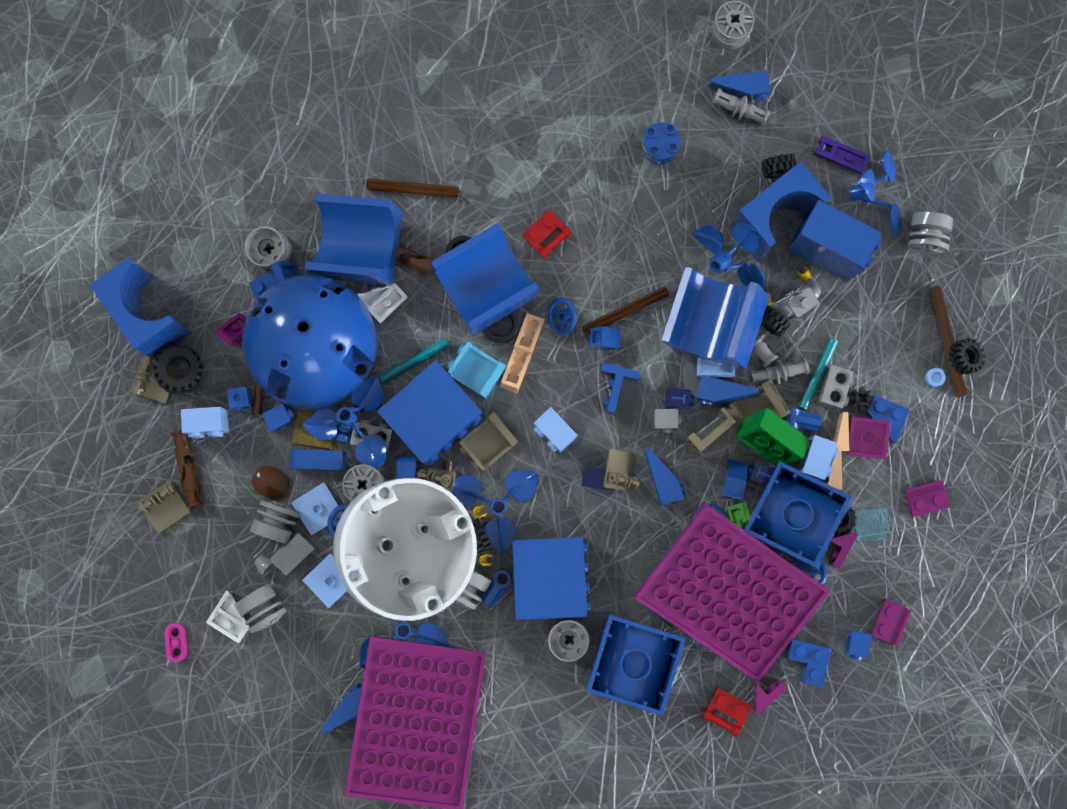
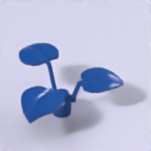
M886 150L882 156L883 177L875 180L873 170H866L857 181L858 185L850 187V198L852 201L863 200L864 203L869 202L889 207L890 223L895 235L894 238H897L902 225V215L899 206L874 200L876 197L875 183L888 179V182H893L896 175L893 157L889 150Z
M740 222L734 226L732 236L739 243L729 252H722L724 248L722 243L723 236L715 226L707 224L692 233L702 245L716 254L709 262L710 268L715 273L738 268L737 274L744 286H749L750 282L758 283L763 289L765 277L757 265L750 264L748 266L747 263L730 265L732 261L731 254L741 245L747 252H755L759 249L760 238L751 224Z
M373 377L363 381L351 395L352 403L359 407H351V409L344 407L337 414L328 408L320 409L305 421L303 426L312 436L325 441L333 439L337 435V426L340 423L345 426H351L364 440L356 446L355 456L361 464L379 468L386 459V443L377 434H373L367 439L355 426L357 417L354 413L362 408L371 412L381 406L383 391L379 379Z
M528 469L511 472L504 481L505 487L510 490L504 499L494 498L490 501L479 495L481 483L475 476L469 474L455 478L452 494L464 507L473 506L476 503V497L490 505L492 512L497 515V521H489L484 529L493 548L500 554H503L511 546L512 540L515 537L513 522L510 519L500 520L501 514L507 508L505 502H507L511 494L517 501L529 500L535 494L539 474Z
M398 620V624L394 629L395 635L390 638L393 640L397 638L406 639L413 635L416 636L414 640L416 643L449 647L448 639L442 629L430 622L420 624L418 633L411 631L408 624ZM369 638L362 643L360 649V667L364 669Z

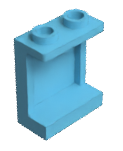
M468 341L466 345L463 343L457 351L459 355L456 360L452 359L446 368L448 369L447 373L456 381L484 399H487L507 366L490 357Z

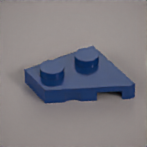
M873 395L872 398L874 400L870 401L871 407L867 409L866 413L871 419L891 421L889 438L892 443L896 444L910 409L880 396Z

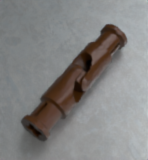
M398 245L397 263L415 268L429 276L434 275L431 262L435 259L421 256L415 251ZM403 253L410 254L407 261L403 258Z
M182 430L171 432L176 447L174 452L179 473L181 474V485L188 503L186 508L204 505L200 498L199 479L195 472L196 467L192 446L189 445L187 434L182 433ZM183 457L187 458L190 463L182 465Z

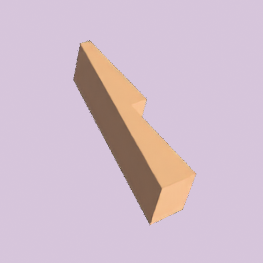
M526 314L500 388L518 394L545 319Z
M848 412L839 414L834 437L838 452L836 458L832 459L830 463L832 467L829 478L826 477L825 479L826 484L838 490H842L841 452L849 451Z

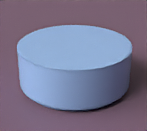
M932 368L925 374V381L930 387H939L946 379L945 373L940 368Z

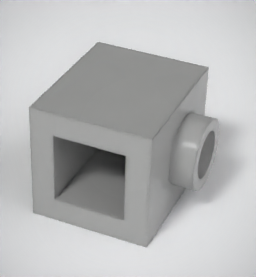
M655 409L653 411L654 430H662V433H674V430L678 429V425L682 424V416L678 414V409Z

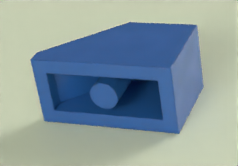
M728 459L721 497L738 501L743 499L748 463Z

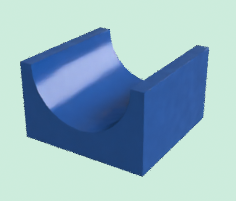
M800 162L740 209L730 228L733 230L734 226L740 222H747L753 226L760 238V247L755 252L750 253L757 261H760L776 243L769 227V216L772 212L781 209H792L806 215L818 200L827 203L831 197Z
M316 193L315 201L320 208L322 217V236L317 255L311 262H306L305 270L314 275L328 277L332 280L393 286L403 211L388 199Z
M499 223L489 227L431 262L432 272L472 336L538 297V285L527 276L518 263Z
M128 257L91 283L90 287L132 347L155 359L161 349H166L170 344L174 346L192 332L186 325L170 315L159 320H145L140 308V298L144 287L153 277L147 270Z
M685 267L662 341L678 353L747 369L769 296L758 283L750 282L749 286L731 285L713 280L691 268Z
M779 462L745 531L771 549L818 572L840 522L853 504L852 496Z
M607 613L585 684L586 692L663 716L686 638Z

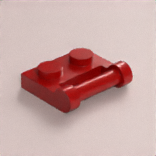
M549 209L522 234V237L543 259H546L559 243L572 235V232ZM556 229H559L561 232L542 248L540 244Z
M716 687L701 719L709 720L731 732L732 736L737 737L752 706ZM716 708L736 719L735 725L714 715L712 710Z

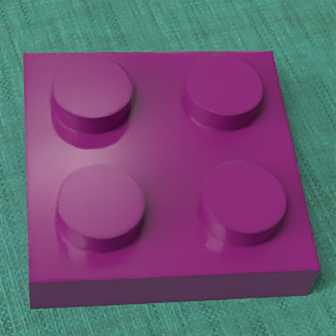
M851 416L849 451H847V455L886 460L891 421Z

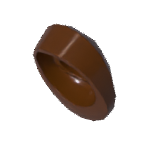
M261 467L256 470L252 478L254 489L259 494L271 499L282 497L286 494L289 487L285 474L275 467Z

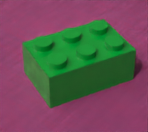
M768 408L742 418L735 436L776 467L779 462L788 465L803 459L810 441L800 431H797L787 421L781 419Z

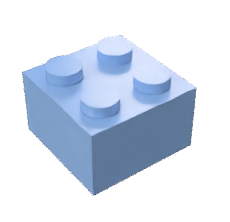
M222 407L181 409L182 433L187 434L188 437H193V439L204 438V435L224 437V433H229L228 410Z
M551 407L534 422V432L539 438L542 439L544 437L548 441L547 446L554 453L556 451L561 453L578 436Z
M814 435L808 438L810 440L797 470L822 481L826 477L829 478L832 467L830 463L832 459L836 458L838 448H836V442Z

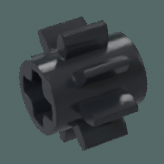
M860 387L859 392L856 390L851 391L853 397L849 398L853 403L851 408L859 407V411H863V406L866 408L871 407L869 401L874 400L869 395L871 390L863 391V387ZM862 395L864 398L862 399L863 402L860 403L858 400L859 396Z

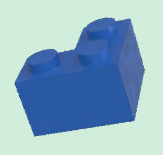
M792 639L787 646L785 658L803 662L799 681L823 687L831 648Z

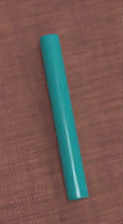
M445 338L439 340L379 375V378L383 384L445 349L449 346Z
M829 339L799 402V408L807 410L838 344L837 340Z

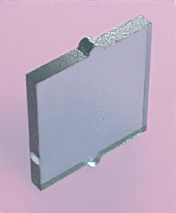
M888 508L855 511L854 515L857 516V520H855L856 525L853 528H855V532L858 534L856 542L891 540V523L889 522Z

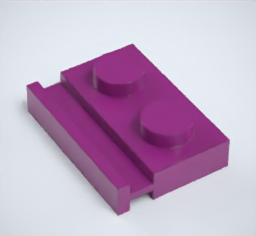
M943 480L904 490L912 517L950 507L948 496L943 486Z
M884 599L870 634L898 646L912 610Z

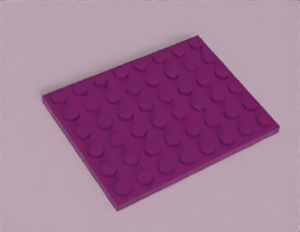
M704 503L635 593L634 598L759 682L830 593V590L707 503Z
M374 636L369 637L345 796L446 809L463 808L486 652Z

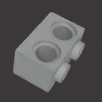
M834 365L829 366L817 403L837 410L842 409L843 406L846 407L849 401L848 390L852 388L855 378L852 377L854 372ZM837 374L843 376V384H839L836 381ZM832 392L838 395L839 399L837 402L831 400L830 395Z
M360 419V423L355 422V426L359 430L367 429V439L373 434L385 433L387 436L385 443L387 453H389L394 434L389 425L379 423L377 427L371 425V421ZM353 429L350 445L357 446L364 440L360 439L358 433Z

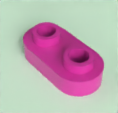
M180 623L169 624L165 629L166 655L172 662H180L187 656L186 630ZM174 629L179 630L178 636L173 634ZM176 648L181 651L179 656L175 654Z

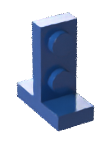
M275 262L271 265L272 269L248 283L256 300L275 283L289 277L301 275L296 263Z
M603 363L600 372L615 376V378L610 379L608 389H611L610 397L606 396L604 408H607L606 413L614 414L623 378L638 381L640 372Z

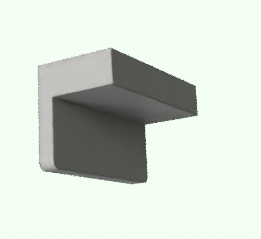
M298 533L270 560L279 570L287 575L315 548L306 537Z

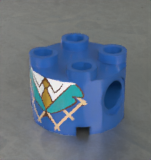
M658 122L652 124L646 129L641 142V150L644 157L655 165H664L671 162L679 150L680 135L671 123Z

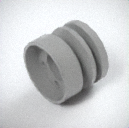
M736 0L728 1L720 6L716 12L711 29L712 37L719 46L732 50L740 48L746 43L755 22L754 13L751 8L744 2Z
M936 212L914 213L912 215L911 228L917 232L909 234L911 240L908 242V248L926 254L947 253L949 251L948 243L950 242V237L945 234L952 232L953 218Z
M268 226L258 227L247 236L245 253L253 264L271 270V265L275 262L290 261L292 245L290 240L276 229Z
M365 464L356 465L344 475L342 482L343 492L347 499L352 502L363 491L384 482L385 478L380 471L372 466ZM360 481H367L366 489L359 488L361 486Z
M261 500L259 504L267 507V510L257 509L256 512L263 515L264 518L263 520L254 519L249 531L287 544L293 532L285 528L286 524L296 525L295 521L288 518L289 516L298 518L300 513L288 505L273 500Z
M473 570L465 589L454 602L463 607L476 610L478 605L472 602L471 599L474 598L481 601L482 598L475 593L476 590L486 592L492 580Z
M270 583L247 595L234 605L240 616L250 613L251 617L245 622L246 625L255 621L256 624L249 629L251 634L270 627L287 612L285 608L278 611L275 610L282 602L271 603L270 600L276 596V592Z
M573 618L563 619L552 628L548 637L549 649L552 654L559 660L566 662L576 661L583 657L591 641L590 632L586 625L580 620ZM566 635H568V636L573 635V636H574L573 641H574L575 643H572V642L567 643V642H566V640H567Z

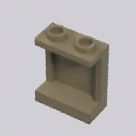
M772 380L757 387L761 392L760 396L729 404L730 410L735 415L734 419L737 418L739 423H741L742 418L765 408L772 410L780 418L791 413Z
M723 407L716 412L721 418L722 423L705 438L700 440L693 432L685 439V442L696 454L703 451L736 422L734 419L735 415L729 408L725 409Z
M493 412L466 437L458 441L460 444L458 448L464 456L469 454L473 459L470 463L477 471L481 469L484 472L519 442Z

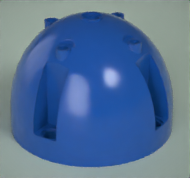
M298 275L275 283L257 298L258 302L245 320L242 347L244 358L252 377L271 398L294 409L313 411L331 408L351 398L352 393L363 381L370 377L377 357V333L368 308L350 288L328 277ZM337 291H342L339 295L335 294ZM307 324L309 328L306 332L298 331L299 326ZM343 347V350L337 351V348ZM284 362L288 363L287 367H282V364ZM359 367L367 369L363 375H358L356 370ZM280 390H287L284 398L278 397L277 394Z

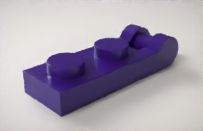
M825 136L820 137L818 141L819 146L815 148L813 153L816 157L824 158L856 173L863 174L870 155ZM827 146L832 148L830 152L825 151Z

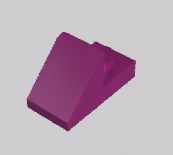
M241 313L236 314L218 328L215 335L229 346L234 345L237 347L242 341L246 317Z
M848 533L832 538L830 543L838 547V549H834L831 553L829 565L835 568L841 567L858 536L857 533Z
M773 681L766 688L768 690L766 693L754 682L753 710L757 714H760L787 689L783 682Z

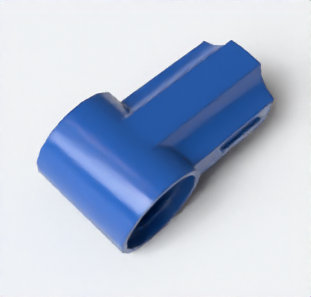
M788 407L791 413L782 418L795 429L800 428L816 432L819 431L822 420L821 415L801 412L800 409Z
M499 569L495 572L486 592H483L481 595V600L493 608L510 584L511 574L506 569ZM500 573L506 574L508 581L500 583L497 580V575Z

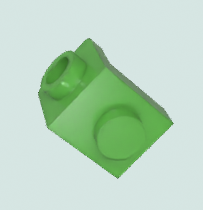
M743 502L728 506L727 510L730 520L745 530V526H747L751 518L747 503Z

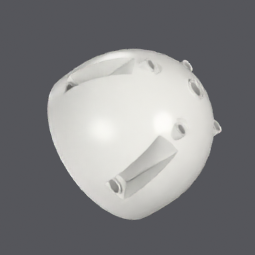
M408 478L384 481L359 494L342 514L336 528L333 543L335 566L338 568L348 593L370 611L397 620L426 618L442 611L453 603L470 580L477 551L476 535L472 521L460 501L448 490L435 483ZM462 518L463 525L458 528L457 520ZM385 540L389 542L387 550H384L382 547V543ZM430 599L434 601V606L431 609L427 606Z

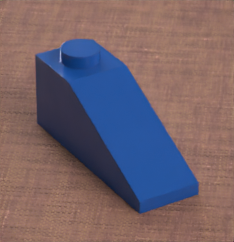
M767 70L711 78L709 82V88L716 90L720 88L722 92L741 98L747 96L748 100L755 99L756 102L765 100L770 94Z
M702 375L696 398L701 401V404L712 407V404L722 405L758 397L761 392L757 388Z
M649 448L645 449V456L660 506L684 499L683 495L686 492L683 483H679V480Z
M360 683L349 688L351 692L344 697L320 731L321 734L357 716L362 687Z

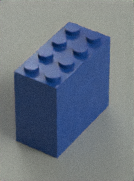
M818 200L803 218L787 250L848 281L851 278H855L865 267L869 266L873 259L870 255L881 244L882 240L879 238L882 233Z
M436 360L377 411L425 466L428 464L432 466L438 461V455L443 451L445 453L454 446L453 442L457 438L461 440L468 434L467 429L471 426L476 427L482 422L483 416L482 411Z
M583 537L512 540L516 620L587 617V612H591L590 600H586V592H590L589 580H585V573L589 572L588 561H584V553H588L587 541H583Z

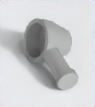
M263 554L254 562L262 577L268 575L275 568V565L270 560L271 558Z

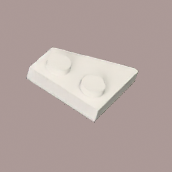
M393 283V286L386 285L382 288L357 294L379 323H382L408 299V296L395 283Z
M226 590L206 623L237 643H240L249 630L250 624H245L247 619L244 615L240 616L234 606L237 602L231 592Z

